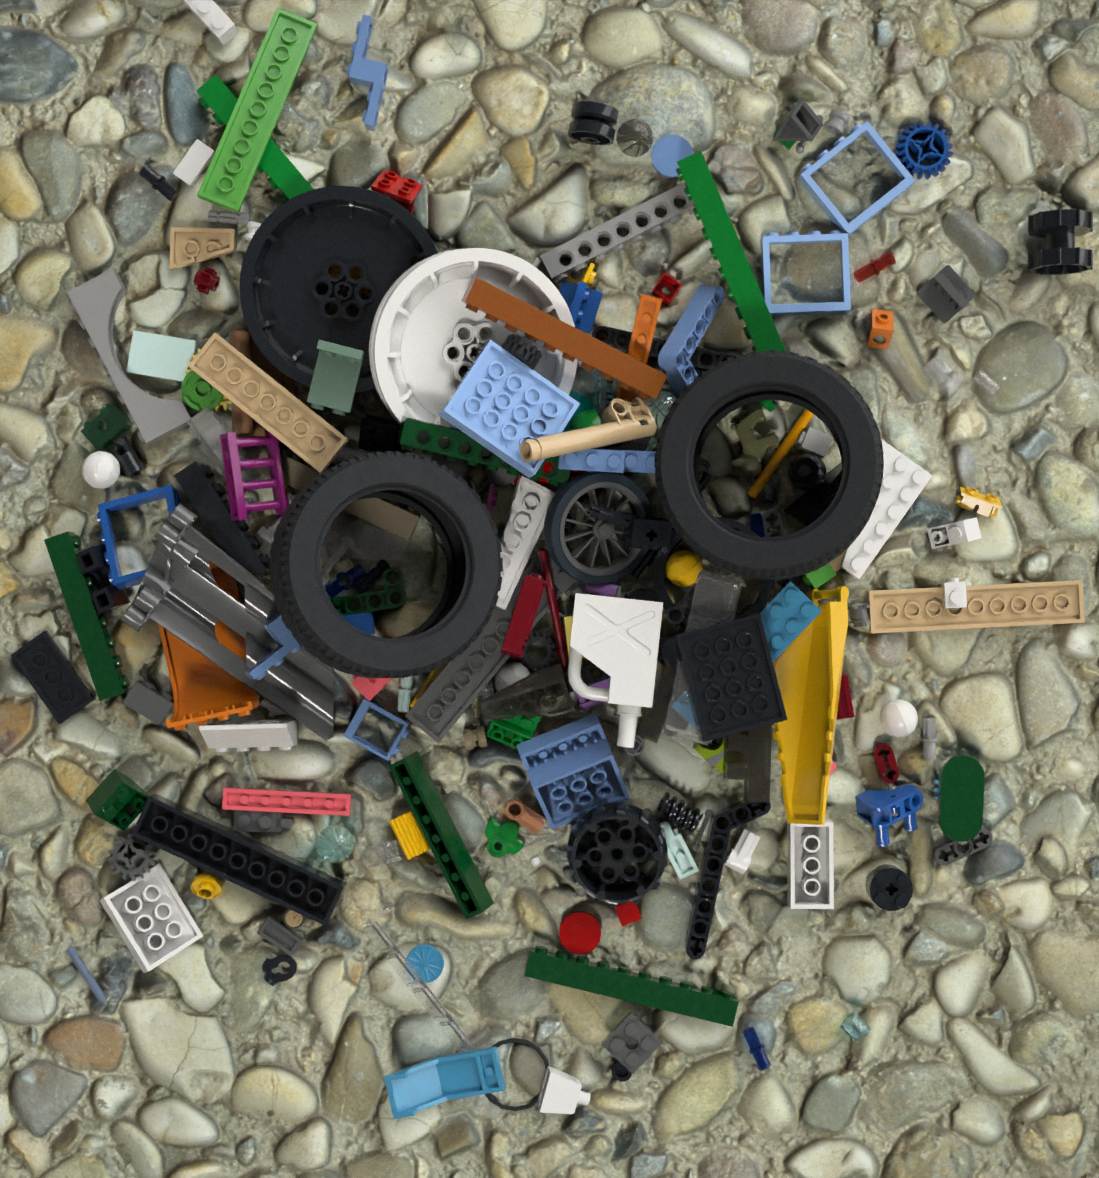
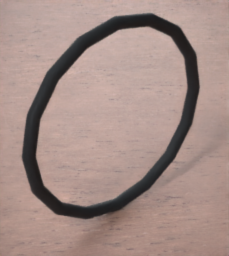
M510 1038L501 1040L492 1046L498 1048L500 1045L512 1042L526 1044L538 1052L544 1061L546 1070L547 1066H549L548 1059L542 1050L528 1040ZM489 1093L485 1094L491 1103L501 1109L511 1111L530 1108L539 1099L538 1096L528 1104L514 1107L503 1105L493 1099Z

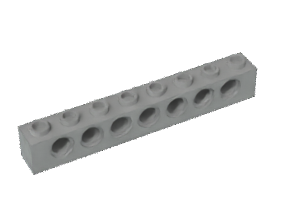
M683 182L540 255V260L551 282L555 280L561 282L569 277L568 273L576 271V273L581 272L588 267L587 264L593 261L598 263L604 260L606 254L612 251L614 254L626 248V244L630 242L633 244L638 243L644 239V235L650 232L655 234L661 231L663 225L669 222L671 225L682 220L681 216L687 213L690 215L694 214L693 208L696 206L693 199L689 201L684 191L687 188L686 183ZM681 199L685 202V206L678 208L674 205V201ZM655 210H665L666 216L662 218L657 217ZM643 218L647 221V225L639 227L636 224V220ZM625 228L629 234L621 237L617 234V230ZM605 237L610 243L603 247L598 244V240ZM582 247H587L591 253L588 256H582L579 254V250ZM569 257L572 262L568 266H563L560 263V259Z

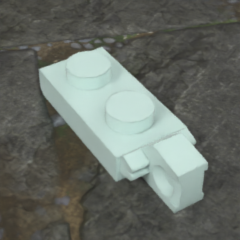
M666 820L661 822L660 826L664 828L666 834L668 857L679 879L681 880L698 872L699 869L681 832L677 828L672 829Z

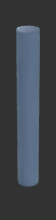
M74 946L68 948L66 952L101 1004L107 1000V997Z

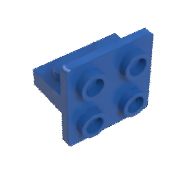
M562 281L559 292L569 308L575 328L582 332L591 333L602 299V292L587 288V284L579 282L576 285Z

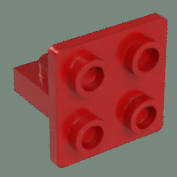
M383 171L371 185V190L394 200L413 214L417 195L422 190L423 185L417 183L414 179L398 176L393 171Z

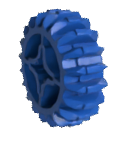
M919 121L917 127L911 124L909 130L905 128L902 131L903 135L897 138L899 143L895 145V149L899 150L895 153L896 157L901 158L900 162L905 165L907 170L911 171L910 174L912 176L915 173L917 174L918 180L922 178L923 174L926 180L931 177V174L937 177L939 171L943 172L946 169L944 165L950 164L951 161L948 158L953 155V152L949 151L953 144L947 143L951 137L949 135L944 137L943 134L946 130L944 128L941 131L937 130L938 124L931 127L930 121H927L925 126L922 121ZM919 135L927 136L924 141L917 139L914 141L911 139ZM933 140L937 143L939 150L934 148ZM927 143L925 150L926 153L920 158L922 154V147H924ZM908 148H910L909 151L913 152L915 155L914 161L911 159L909 155ZM923 160H934L937 162L929 166L920 165Z

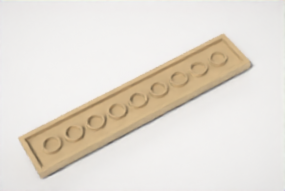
M1082 580L966 586L967 607L944 608L943 587L867 591L868 605H870L868 611L871 634L1085 623Z

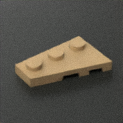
M170 227L169 270H177L235 252L236 230Z

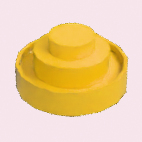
M202 873L194 876L192 879L191 890L198 897L213 899L221 895L223 882L213 873Z

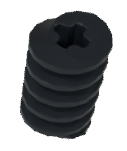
M665 792L656 808V811H659V818L666 814V822L673 818L675 827L682 823L681 830L683 831L689 827V834L691 835L698 827L703 813L699 816L700 809L698 808L692 811L691 804L684 808L685 801L681 800L677 803L676 796L669 800L670 793Z

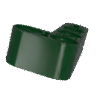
M393 567L386 569L383 574L385 590L331 598L330 601L331 603L334 602V605H343L342 600H344L346 613H344V609H337L341 616L402 607L407 601L403 572ZM392 571H396L399 575L396 583H391L388 580V575ZM395 592H399L402 595V601L399 604H394L391 600V596ZM375 595L381 599L380 606L376 608L370 603L371 598ZM354 598L360 602V607L356 611H353L349 606L350 601Z

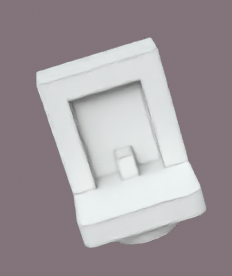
M946 578V583H940V587H943L944 608L967 607L966 582H959V578Z

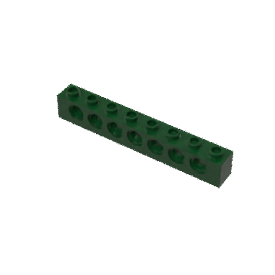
M402 416L396 441L402 444V449L414 451L415 448L423 449V454L436 456V453L444 454V459L457 461V458L465 459V464L478 466V463L486 464V469L498 471L499 468L507 469L506 473L514 476H519V473H521L507 462L503 463L501 458L491 451L486 458H482L480 452L484 446L461 430ZM420 432H426V441L418 443L417 435ZM441 437H447L448 444L444 448L438 446V441ZM468 442V451L461 453L459 450L460 444ZM558 456L545 459L536 474L528 479L539 481L540 478L548 479L547 483L560 486V483L566 484L568 482L571 470L558 469ZM546 462H550V471L544 473L543 465Z

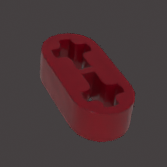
M879 743L875 745L872 751L878 775L882 781L893 783L899 777L894 752L888 744ZM881 747L888 750V753L885 754V762L882 756H878ZM885 765H888L889 770L894 771L890 779L887 776H883V773H886Z

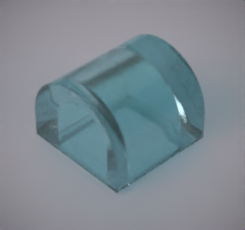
M856 1012L849 1014L840 1026L854 1041L867 1036L871 1030V1026Z

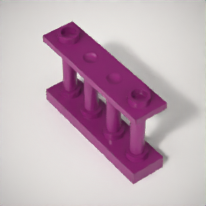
M264 430L265 436L238 439L236 432L220 435L232 521L248 519L247 514L249 512L275 509L276 515H283L285 509L289 506L288 498L285 495L279 452L280 440L268 430ZM266 445L268 458L239 459L238 450L240 447ZM269 466L271 479L249 482L242 480V469ZM272 488L273 501L248 504L245 502L244 493L247 490Z

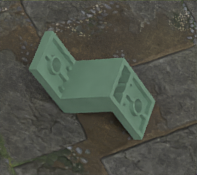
M319 340L317 345L319 354L307 402L312 403V408L326 411L327 407L333 408L332 413L347 416L348 412L353 413V401L365 353L358 349Z

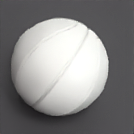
M93 452L83 462L82 475L84 480L94 488H109L117 482L120 476V465L118 460L108 452Z
M890 701L881 710V726L887 734L893 737L901 738L908 736L915 730L918 724L917 711L907 701Z

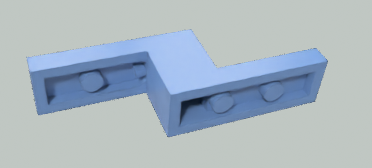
M363 15L362 21L357 23L356 34H358V39L352 45L351 54L354 56L352 63L349 62L347 75L351 83L372 88L368 90L367 102H369L368 110L365 109L363 112L362 122H364L367 130L375 132L389 69L386 63L366 59L374 23L371 16Z
M605 448L588 449L558 456V469L616 473H655L654 460L656 452Z
M280 612L263 625L278 647L244 672L250 680L262 679L269 673L267 670L273 665L277 667L286 660L284 656L289 652L293 654L302 647V644L300 645L291 635L290 629L286 628L281 619Z

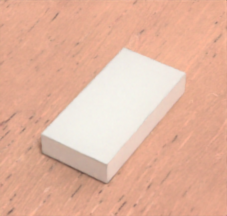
M196 139L173 174L192 187L214 156L215 151Z

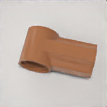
M511 798L505 804L507 817L517 821L535 834L540 831L546 821V817L525 805L518 798ZM518 804L521 809L518 813L513 814L509 811V806Z

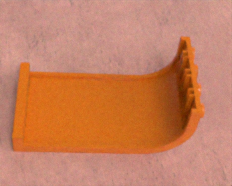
M210 561V570L217 585L242 603L237 580ZM217 621L215 634L219 643L246 661V638L222 621ZM158 625L174 699L173 716L170 719H166L167 728L174 727L175 731L188 728L187 724L194 722L196 726L208 724V719L216 717L217 721L231 719L230 714L238 713L239 717L252 714V709L258 708L260 700L258 693Z

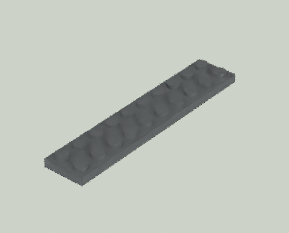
M539 554L521 575L506 610L496 606L491 611L492 616L486 626H483V631L475 642H471L468 649L461 655H457L454 660L447 664L405 715V717L438 744L510 657L500 652L525 576H530L531 573L543 576L542 572L533 564L539 558ZM554 586L557 600L562 593ZM544 588L532 629L549 610L546 588Z

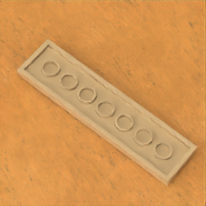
M215 332L188 365V367L321 474L349 441L348 438Z

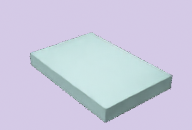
M133 330L126 372L183 382L187 375L185 370H191L187 362H191L193 360L191 355L196 354L197 341Z

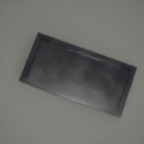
M48 631L42 632L10 655L58 724H62L96 700Z

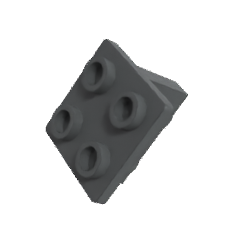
M946 265L917 291V295L944 324L968 305L976 296L950 265Z

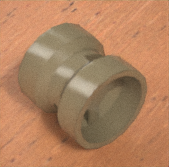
M479 726L476 730H463L467 751L473 750L477 746L481 748L488 746L484 726Z

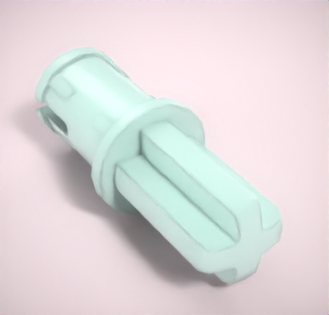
M414 676L400 678L399 689H397L399 691L398 712H409L411 693H414L412 690Z

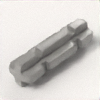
M210 210L208 221L211 223H218L220 221L224 224L240 223L241 225H247V222L250 221V214L246 212L238 214L232 211L218 212V210Z

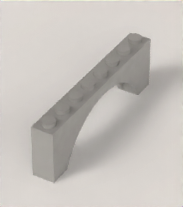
M110 269L68 291L67 294L70 297L68 303L72 310L77 311L80 316L77 320L82 329H86L90 335L87 339L92 348L97 349L99 353L97 358L103 367L106 366L109 372L107 377L113 386L116 385L119 391L117 396L123 405L126 404L129 410L127 415L130 421L136 423L139 429L137 434L140 440L152 445L196 421L184 401L166 400L149 395L140 389L123 370L114 347L113 325L117 308L127 289L118 272Z

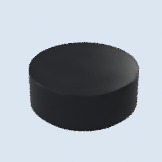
M618 1060L614 1061L611 1067L614 1079L620 1082L629 1080L632 1073Z

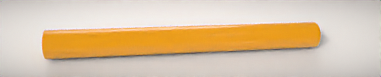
M806 409L746 493L754 500L757 498L800 436L802 430L805 429L814 416L813 413Z

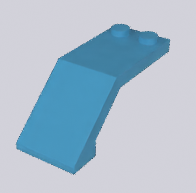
M497 1047L434 1057L384 1077L394 1119L414 1116L418 1111L447 1100L500 1092L506 1089Z

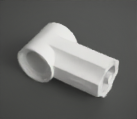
M744 828L734 848H731L728 852L724 865L743 875L751 862V855L761 837Z

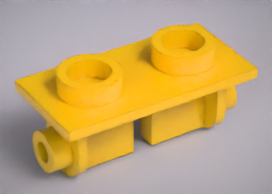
M959 487L961 496L958 495L955 500L958 507L973 511L975 505H979L976 512L990 518L997 516L999 511L997 508L1002 509L1001 502L997 496L980 494L978 490L972 487Z

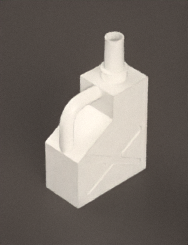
M575 593L568 681L573 691L583 698L618 704L616 714H619L617 746L634 748L637 719L642 716L641 708H652L663 602ZM582 655L611 676L610 689L591 687L583 682L581 678Z

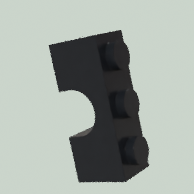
M105 544L89 547L76 554L83 574L91 573L98 580L99 590L91 595L99 614L116 610L130 603L126 590H120L111 584L108 573L111 570L110 565L105 560L104 553L107 552Z

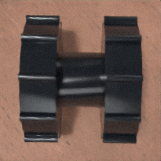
M1058 209L1044 212L1039 211V213L1034 215H1028L1029 236L1046 238V249H1039V251L1028 253L1029 273L1065 275L1093 270L1092 250L1080 247L1075 248V236H1082L1083 234L1093 232L1092 211Z

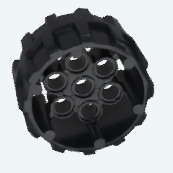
M624 798L622 802H608V799H602L597 807L588 812L583 810L579 814L578 821L572 831H570L566 857L569 862L572 881L574 883L578 882L585 889L586 897L591 901L597 898L608 902L609 907L614 908L618 907V903L632 902L638 904L642 902L643 895L650 889H658L664 869L668 866V849L665 830L655 820L654 813L649 808L641 809L633 805L632 799ZM608 819H626V821L618 824L617 829H613L608 823H600ZM637 824L649 832L652 836V844H648L643 838H635V827H637ZM589 829L591 832H595L596 842L589 844L587 850L583 851V846L578 843ZM629 829L632 834L625 837L621 835L620 831ZM607 831L610 833V837L603 839L599 836V833ZM642 846L645 850L638 854L633 851V848ZM615 848H620L623 850V853L616 856L611 851ZM598 850L602 855L599 858H594L590 853ZM648 853H652L655 861L644 874L643 871H640L639 862L647 859ZM582 860H587L592 866H600L598 879L586 870ZM628 865H632L636 868V870L632 873H628L625 871L624 868ZM610 867L615 872L611 875H606L603 870ZM618 875H621L626 881H633L624 884H611L616 881Z

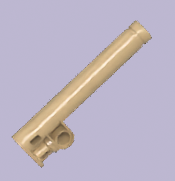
M638 396L630 402L616 398L602 412V419L605 424L523 440L520 444V454L525 462H533L649 437L656 432V422L644 398Z

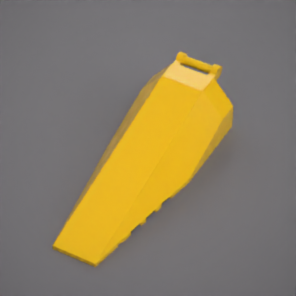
M845 586L831 590L810 589L808 591L807 597L822 612L773 662L787 720L774 723L775 732H773L774 740H777L779 750L776 756L777 761L781 763L782 769L780 781L783 788L787 823L824 825L848 628L847 598L849 590ZM836 598V602L818 605L820 599Z

